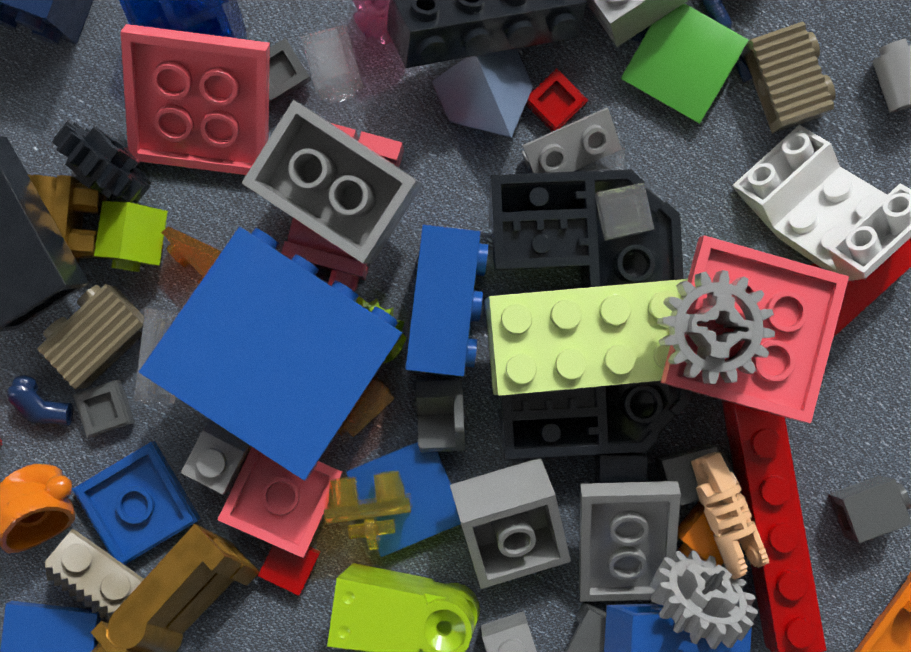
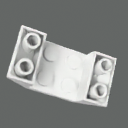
M798 125L733 184L735 191L777 238L822 269L849 276L848 281L866 279L911 238V189L900 183L888 195L840 167L832 144L801 125Z

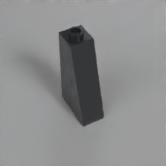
M0 136L1 332L19 328L89 284L8 138Z

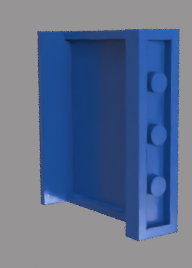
M239 226L143 364L139 373L288 471L307 481L334 436L395 344L400 340L402 332L395 328L399 322L389 313L376 306L370 312L355 301L359 295L346 285L335 280L332 286L315 276L319 269L303 257L295 254L290 260L278 252L276 248L279 243L265 232L255 228L252 233H249Z

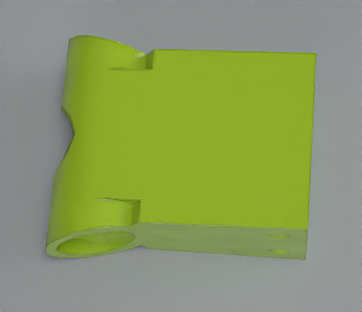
M353 563L336 579L327 647L369 652H465L469 647L480 614L479 601L470 588L459 583L445 584L435 582L431 578Z

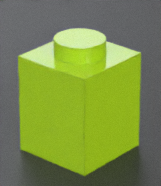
M102 201L94 256L112 259L111 268L140 272L141 264L160 266L168 211L130 202Z

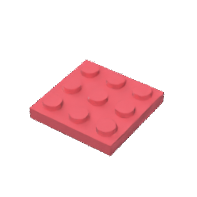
M126 24L120 33L128 150L140 162L247 175L269 137L270 43Z
M705 235L699 237L687 281L695 287V275L707 272L713 282L716 272L722 270L728 271L729 284L743 276L748 278V285L745 290L748 294L762 290L764 293L763 298L757 303L759 309L773 310L774 315L763 320V327L775 331V337L761 340L760 345L767 349L769 355L766 358H751L756 371L752 374H745L737 368V382L725 383L720 372L716 384L703 383L702 371L695 378L683 376L687 363L684 361L671 365L668 362L671 354L675 352L673 345H670L660 383L800 422L811 423L849 276ZM707 293L697 298L691 304L686 314H695L703 306V299L707 298ZM735 302V306H734V307H735L736 310L739 312V314L743 317V319L746 320L745 315H744L742 309H741L740 306ZM715 320L697 324L716 332V335L734 332L733 329L724 328L723 325L717 324ZM685 335L689 347L697 355L698 347L689 335ZM738 341L729 351V358H725V361L737 354L745 341Z

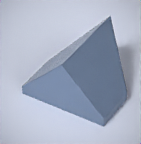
M517 48L466 57L432 81L450 124L455 123L511 138L533 89Z

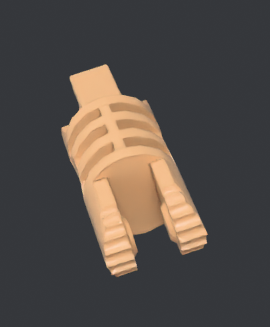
M721 453L706 454L691 461L698 483L696 491L701 505H704L705 516L711 530L715 533L714 539L726 569L732 574L731 579L736 580L748 572V566L744 560L741 547L745 551L747 560L754 567L757 566L759 568L768 564L770 560L755 522L751 521L750 517L752 515L745 497L740 493L741 487L734 473L729 471Z

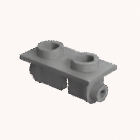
M606 107L522 145L524 149L522 156L527 167L531 168L533 173L573 172L622 150L609 109Z

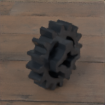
M67 121L52 141L57 146L56 150L68 157L65 165L74 172L75 178L86 187L95 189L107 198L111 199L114 195L118 198L122 196L126 201L137 204L151 187V181L145 178V173L136 168L140 161L128 150L129 148L117 138H113L101 131L98 127L93 126L91 130L87 128L84 130L77 123L72 124Z

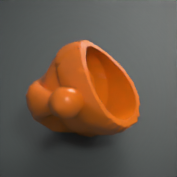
M31 464L14 471L0 483V547L6 553H19L35 547L62 533L74 522L75 511L71 500L68 498L72 490V481L63 476L61 469L50 464Z

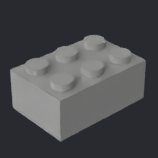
M295 100L288 107L242 181V184L363 264L375 261L424 185Z

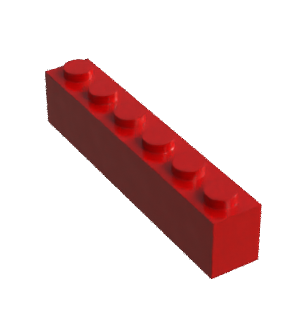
M722 400L735 477L741 487L740 493L745 497L751 512V521L755 522L770 560L768 564L759 568L751 564L765 646L771 652L827 651L785 417Z

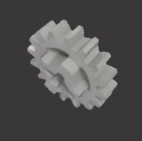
M725 270L716 272L713 282L707 272H702L695 275V287L688 281L677 284L676 287L681 298H665L663 303L672 311L671 316L658 318L657 324L669 328V335L661 338L659 344L661 346L673 345L675 349L668 362L672 365L685 361L687 365L683 376L695 378L702 371L703 383L716 384L719 372L725 383L737 382V368L745 374L754 373L756 368L751 358H766L769 355L767 349L760 345L761 340L775 337V331L763 327V320L774 315L773 310H760L757 305L764 296L763 291L759 290L748 294L745 291L748 285V278L744 276L735 279L729 284V273ZM707 293V298L703 299L702 308L695 314H686L691 304L697 298ZM735 302H736V303L740 306V308L742 309V311H743V313H744V315H745L746 320L743 319V317L739 314V312H738V311L736 310V308L734 307V306H735ZM715 320L717 324L723 325L724 328L733 329L734 332L716 335V332L697 324ZM685 335H689L698 347L697 355L689 347ZM738 341H745L738 353L725 361V358H729L730 348Z
M676 551L671 559L668 557L664 558L650 582V587L655 590L651 596V601L664 606L659 616L662 619L672 618L675 622L673 631L676 633L683 630L687 633L690 632L691 642L697 644L700 638H705L711 649H716L721 641L728 648H731L737 640L742 641L754 624L752 621L758 614V611L751 606L755 596L742 590L746 585V581L744 579H731L732 574L726 569V566L722 567L719 564L716 566L715 557L711 555L706 561H703L696 551H691L687 558L680 551Z

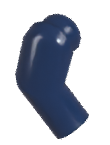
M20 375L14 378L12 386L7 389L8 401L27 421L65 426L71 424L73 417V406L71 403L44 401L36 393L38 385L34 378L27 375Z

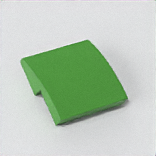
M684 3L650 26L620 79L700 124L746 46L748 39Z

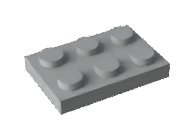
M678 481L591 483L580 485V602L651 600L655 590L650 587V582L664 558L668 557L671 559L677 549L681 497Z

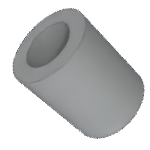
M901 39L879 48L881 56L872 61L889 113L911 108V45H908L906 39Z

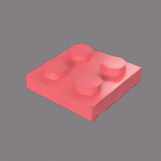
M252 447L217 520L304 559L341 478L342 471L318 461L307 481H304Z

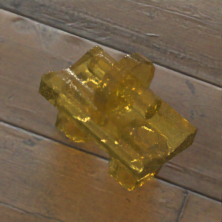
M399 470L375 473L373 476L376 498L359 500L356 476L332 479L329 487L330 504L324 509L325 524L364 519L365 523L348 525L349 539L366 537L369 550L379 549V535L396 533L394 519L377 521V517L409 513L411 508H413L411 493L405 494V486Z

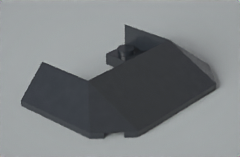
M632 169L491 175L489 228H492L494 271L581 267L582 288L684 279L680 213L668 202H663L645 186V181ZM661 381L500 395L501 409L498 410L504 459L647 452L659 438L658 435L675 416H679L691 402L690 391L660 383Z

